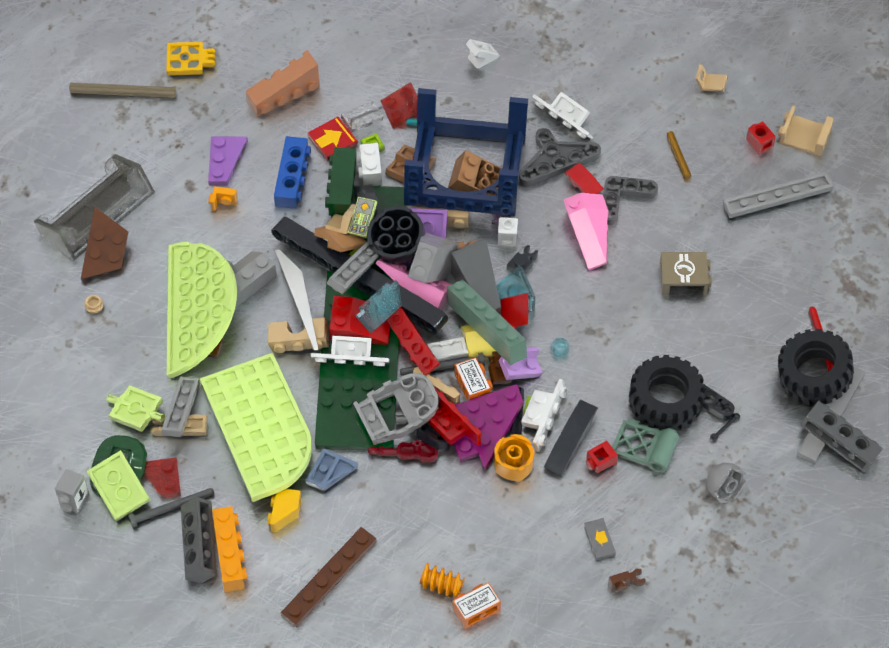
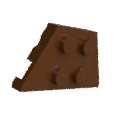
M94 208L82 268V280L96 275H103L107 272L121 270L129 232L97 208Z

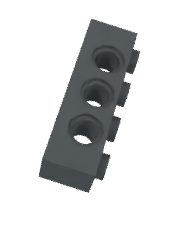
M820 401L816 403L801 423L802 427L864 473L883 450L876 441L868 438L860 429L852 426L844 417L837 415L829 406Z
M195 497L181 506L184 567L186 580L202 584L217 575L211 501Z

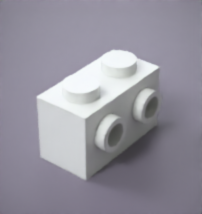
M378 143L360 144V152H357V163H361V167H358L359 178H363V186L371 184L373 186H382Z

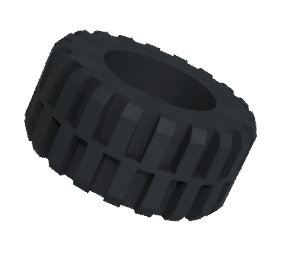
M808 329L805 330V333L801 334L798 332L794 334L795 338H789L786 341V345L781 347L780 354L778 355L779 378L782 387L785 388V392L789 396L793 395L794 400L798 402L802 400L807 405H810V403H815L816 405L818 401L829 404L832 403L834 398L838 400L842 397V392L846 393L848 391L849 385L853 381V355L849 345L843 341L841 336L837 334L834 336L833 332L829 330L823 332L822 329H816V331ZM811 358H824L834 365L828 373L816 377L807 376L798 370L804 361Z
M663 355L661 358L654 356L651 361L647 359L642 362V366L640 365L636 368L635 374L631 378L629 405L634 416H639L638 421L642 424L647 423L650 428H658L659 430L671 428L675 431L677 428L682 430L687 427V423L691 425L695 421L696 417L701 413L705 384L703 383L702 375L698 374L699 370L695 366H690L691 362L687 360L682 361L680 360L681 357L678 356L672 358L669 355ZM658 384H670L679 388L685 397L675 403H664L655 399L649 390Z

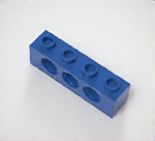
M290 136L285 138L274 192L275 207L297 209L298 202L302 200V191L300 189L305 185V176L303 174L308 170V161L306 159L311 154L308 138Z

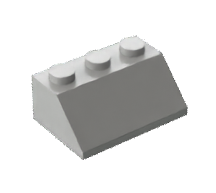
M251 251L233 265V272L237 283L235 309L277 277L276 264L263 252Z

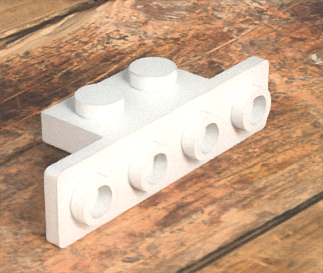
M560 92L551 105L535 94L532 96L536 101L534 103L542 110L544 108L548 109V114L556 120L558 117L563 120L562 124L569 129L575 128L577 130L576 134L583 139L588 137L590 140L593 138L588 131L580 127L590 112L567 95Z
M332 336L331 354L311 353V358H315V362H327V359H335L334 363L346 364V360L354 361L356 365H365V362H373V366H385V363H389L390 360L389 358L370 357L372 338Z
M559 379L553 394L534 390L522 418V426L538 429L533 440L535 452L540 453L542 446L546 445L547 434L554 425V417L560 411L562 398H565L567 395V387H565L563 379Z

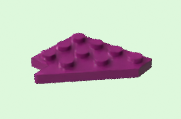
M517 384L455 405L457 410L461 414H465L469 422L473 426H477L482 434L480 446H476L467 436L454 443L460 462L480 456L484 470L489 467L494 458L497 442L501 438H505L524 405Z

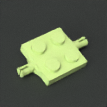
M129 385L120 397L108 394L106 398L107 402L114 404V408L108 415L111 420L143 432L152 419L160 422L165 420V414L157 412L163 403L162 398Z

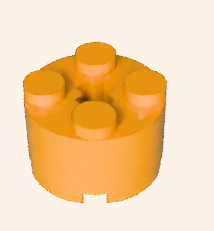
M518 434L501 438L497 442L494 451L496 473L507 480L518 482L524 480L531 473L534 465V449L531 442L526 437Z

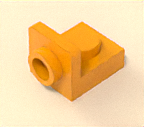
M214 186L213 193L209 195V204H211L212 211L217 210L218 203L237 205L236 189Z

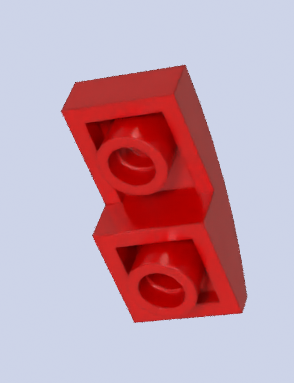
M580 163L564 173L575 188L578 187L582 193L599 194L604 190L596 178Z

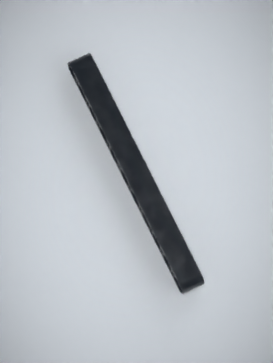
M283 217L271 229L272 235L277 240L333 274L351 257L346 252L328 248V241L314 236L313 232L288 217ZM371 267L352 284L394 311L401 307L410 321L432 334H437L448 321V316L442 310Z

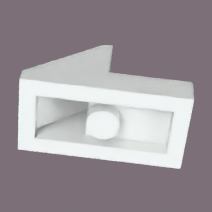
M472 39L466 43L470 49L468 59L477 69L498 59L500 56L491 44Z

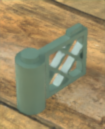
M629 418L628 421L623 420L612 448L619 458L648 466L653 471L664 473L678 443L679 435L674 429L657 430L640 425V421ZM626 427L634 429L636 434L626 437L624 433ZM652 434L654 438L645 443L642 436ZM639 437L642 444L632 448L629 441ZM627 444L629 450L624 452L617 450L619 445ZM645 448L647 452L645 458L636 456V451Z

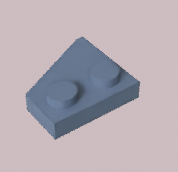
M323 448L306 479V484L325 491L357 469L358 462Z

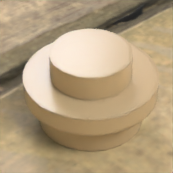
M90 295L85 300L84 306L89 313H98L103 309L104 303L99 296Z

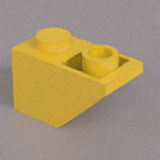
M285 489L276 493V495H272L271 507H273V511L268 514L267 525H270L272 533H276L299 517L302 501L300 490Z

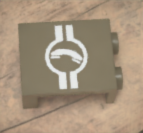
M661 252V294H669L670 286H703V294H707L708 287L712 285V277L708 275L711 262L710 259H707V252Z

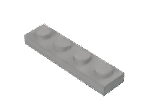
M180 376L162 427V435L182 437L200 385L199 378Z

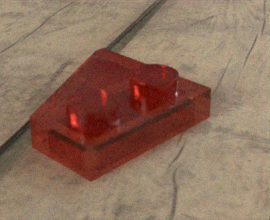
M177 457L146 461L144 474L150 484L154 486L160 498L181 496Z

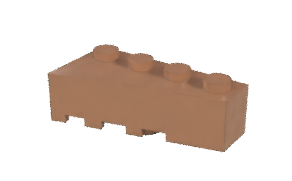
M308 50L303 52V57L297 61L294 58L288 62L289 66L282 71L278 69L273 72L270 79L264 78L245 91L246 101L257 117L320 87L318 64Z

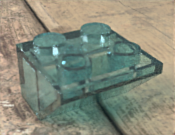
M396 280L391 285L387 282L368 301L359 307L361 311L356 315V318L370 333L402 306L399 283Z

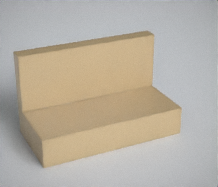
M352 204L343 216L335 214L326 224L325 229L348 234L356 205Z

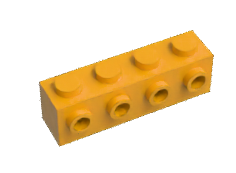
M232 506L212 509L224 592L245 589L244 580L247 579L246 567H241V562L245 560L243 549L238 547V543H242L240 531H236L235 525H239L238 514L233 513Z

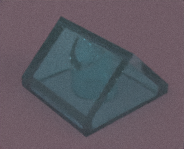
M519 265L496 286L500 303L501 299L528 293L529 313L535 311L536 296L522 266Z

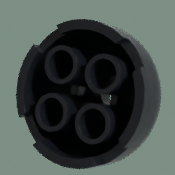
M392 206L383 209V212L375 219H372L368 226L367 239L371 249L381 260L390 264H402L411 261L415 257L421 237L426 234L421 219L412 209L407 207ZM375 241H378L381 252L375 247Z

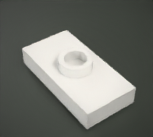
M464 337L427 344L439 362L468 356Z

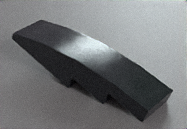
M581 399L579 400L544 465L545 469L563 476L570 459L572 460L579 444L582 443L598 407Z

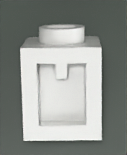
M499 218L498 245L516 246L517 218Z

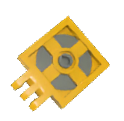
M203 42L167 43V76L203 74V67L215 66V49H203Z

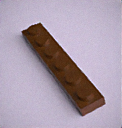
M360 527L280 612L281 616L297 628L377 542L376 537Z

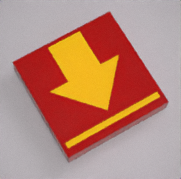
M339 117L308 132V137L327 161L330 160V155H333L334 147L352 148L358 145V140Z

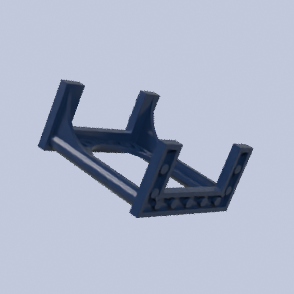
M418 88L417 138L413 160H405L404 205L515 216L522 145L525 144L528 99L510 97L508 124L436 117L437 90ZM434 135L506 142L503 168L499 171L497 181L487 188L472 192L456 191L439 184L429 170ZM430 187H436L437 190L428 189V188H430Z

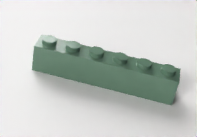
M464 280L447 286L448 305L510 365L527 358L526 339Z

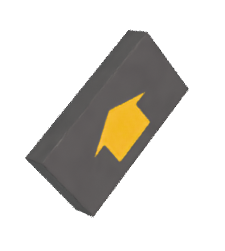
M604 518L585 522L584 528L596 561L616 556Z

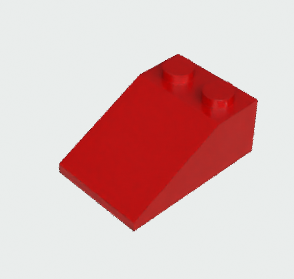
M334 296L330 323V341H332V336L372 338L371 344L388 345L390 325L386 318L391 314L392 310L354 297Z

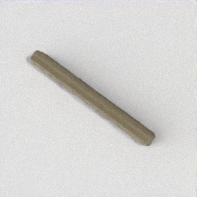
M73 82L69 85L70 93L176 97L175 87Z

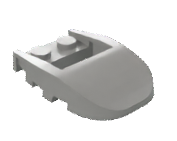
M411 373L401 376V379L393 382L389 380L383 383L384 386L369 392L367 394L368 398L359 404L357 401L353 403L374 445L402 438L424 425L435 415L438 408V395L431 381L426 376L419 373ZM393 395L409 423L397 431H389L376 403Z

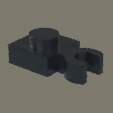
M525 246L523 254L517 252L508 262L506 269L522 278L533 266L532 260L537 258L538 250H535L534 253H528L530 246Z

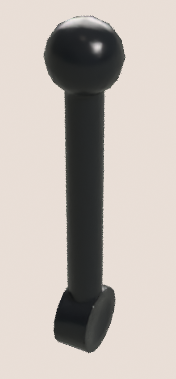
M734 413L732 418L716 434H711L710 440L716 442L718 436L735 420L740 419L739 413Z

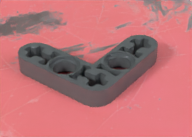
M619 176L608 177L605 180L603 197L607 208L612 210L611 218L607 217V225H613L617 222L620 196L652 199L658 193V184L653 180ZM632 184L636 187V189L629 190L626 188V186ZM614 198L616 202L608 203L606 199Z

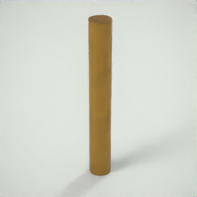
M670 131L666 135L685 179H688L692 175L673 131Z

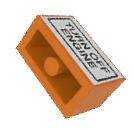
M476 357L454 365V375L467 401L489 394L493 390L490 379H486L484 375L485 369L483 364H479Z
M488 582L484 585H477L466 594H459L453 600V610L466 629L501 611V601Z

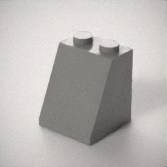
M425 232L426 234L420 239L408 277L424 283L447 279L451 268V253L457 250L459 243Z

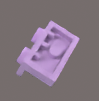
M527 347V358L512 365L501 356L499 363L506 380L540 377L543 372L536 358L540 352L539 347Z

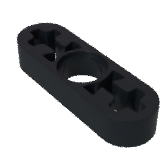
M705 385L704 397L712 396L715 401L713 403L703 401L702 407L721 420L731 419L735 410L733 403ZM722 409H729V411L722 412Z

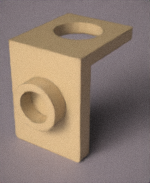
M699 64L695 77L701 91L724 92L728 79L727 75L707 74L702 64Z

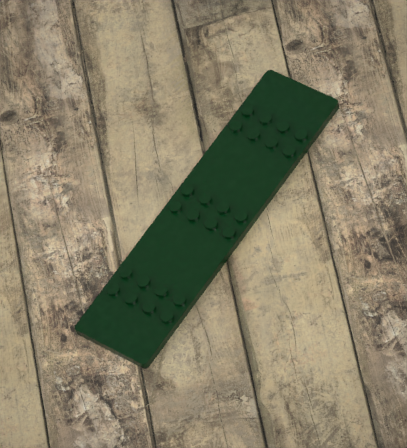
M373 186L381 213L383 209L392 206L406 207L404 205V187ZM354 191L352 204L356 205L357 200ZM348 250L344 252L350 254L353 250ZM377 260L370 266L372 269L376 270L377 272L394 281L376 264ZM328 270L324 317L329 325V347L321 348V354H331L332 350L330 323L334 296L354 297L390 309L353 285L343 294L335 291L327 284L329 278L333 275ZM391 326L388 345L371 344L370 357L390 359L389 363H385V366H373V362H365V365H356L354 361L346 360V364L334 363L335 359H327V362H320L315 447L317 449L368 451L369 447L379 448L383 446V448H394V440L376 445L373 444L353 404L355 401L359 404L368 398L367 394L384 386L383 383L389 380L391 382L397 380L399 338ZM393 395L376 403L389 431H395L396 398Z

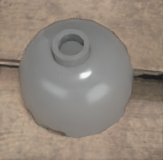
M721 463L709 471L706 483L707 489L717 501L728 503L727 499L732 496L735 499L743 490L746 484V480L743 478L746 473L733 463Z

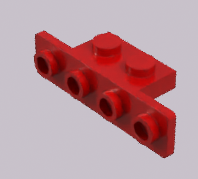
M398 307L386 320L400 339L399 343L410 354L409 358L413 363L417 364L423 375L427 376L440 363L404 310Z
M434 387L438 395L439 409H437L435 415L428 423L450 445L467 436L476 446H480L482 434L479 428L473 426L467 416L461 414L453 402L450 403L443 392L438 391Z

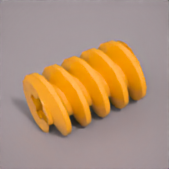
M429 563L425 565L420 578V584L422 583L423 589H427L430 585V591L434 592L438 587L439 594L445 591L446 596L449 597L453 593L454 599L461 594L465 582V577L463 580L460 579V573L453 577L452 570L447 575H445V568L437 572L436 565L430 570Z

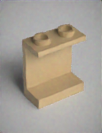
M792 105L790 112L786 111L783 122H786L785 125L780 126L778 136H781L779 144L822 156L834 118L827 116L825 123L821 124L795 116L796 106Z

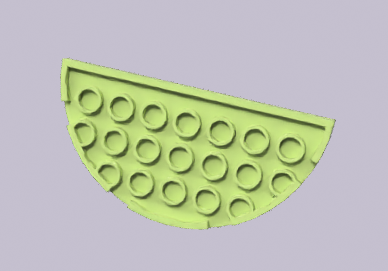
M180 242L168 245L167 376L169 378L189 371L213 351L227 331L235 311L237 283L233 269L218 251L202 243L190 244L189 242Z

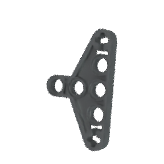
M540 128L537 130L535 138L540 150L520 170L519 182L523 186H531L567 172L578 163L585 165L599 159L601 147L595 142L557 141L549 129ZM545 134L549 138L546 140H542L539 138V136ZM554 148L557 151L555 153H549L547 149ZM573 155H579L581 159L575 161L571 157ZM558 161H562L565 165L563 167H558L555 165V163ZM547 168L548 172L541 173L539 172V169Z

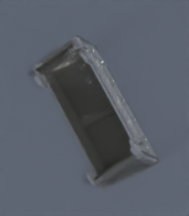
M114 154L105 163L106 175L57 216L52 218L49 214H42L33 221L41 236L70 260H76L86 251L94 208L99 209L116 223H120L155 193L139 163Z

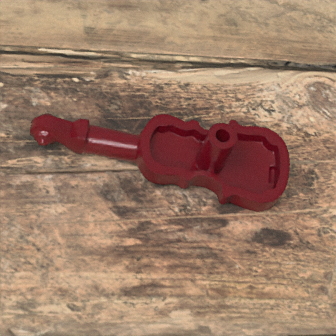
M419 440L414 441V444L412 442H401L397 448H383V446L368 448L370 455L398 456L402 460L418 459L420 462L428 463L435 462L438 459V449Z

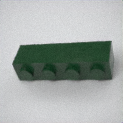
M334 147V153L330 155V166H332V169H328V180H331V182L327 183V194H329V197H325V208H328L329 216H334L335 214L343 216L352 205L357 161L356 148Z

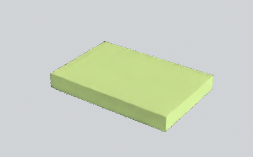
M121 450L86 471L115 521L120 520L151 501Z

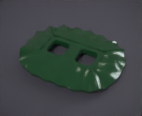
M115 435L105 439L97 449L92 467L121 450L122 453L128 454L127 461L141 483L142 476L145 473L147 457L144 444L136 438L123 435ZM90 479V485L92 490L100 496L98 490L96 489L95 485Z

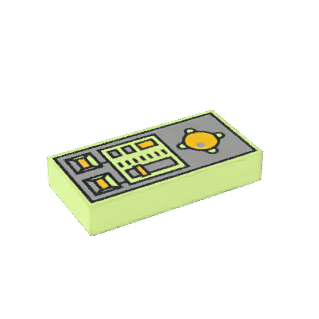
M358 197L348 231L349 234L367 238L368 226L373 219L377 201Z

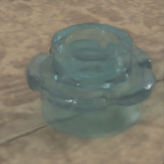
M556 338L550 348L553 354L557 356L566 355L569 352V343L564 338Z

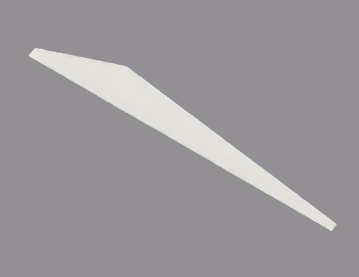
M275 250L314 351L318 350L303 273L281 250Z

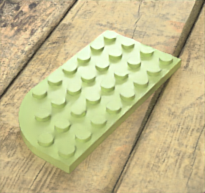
M273 353L200 378V383L252 502L281 492L295 483L303 474L310 461L312 440L309 429Z

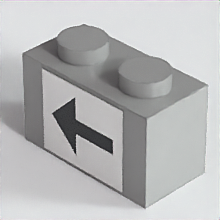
M65 469L54 488L60 507L66 512L72 511L78 514L89 495L84 475Z

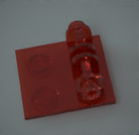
M411 82L380 100L393 129L411 117L417 119V94Z

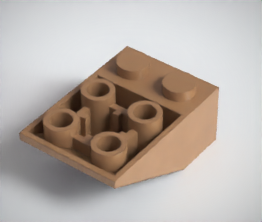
M465 150L455 161L448 188L462 192H472L487 188L497 181L499 171L502 168Z

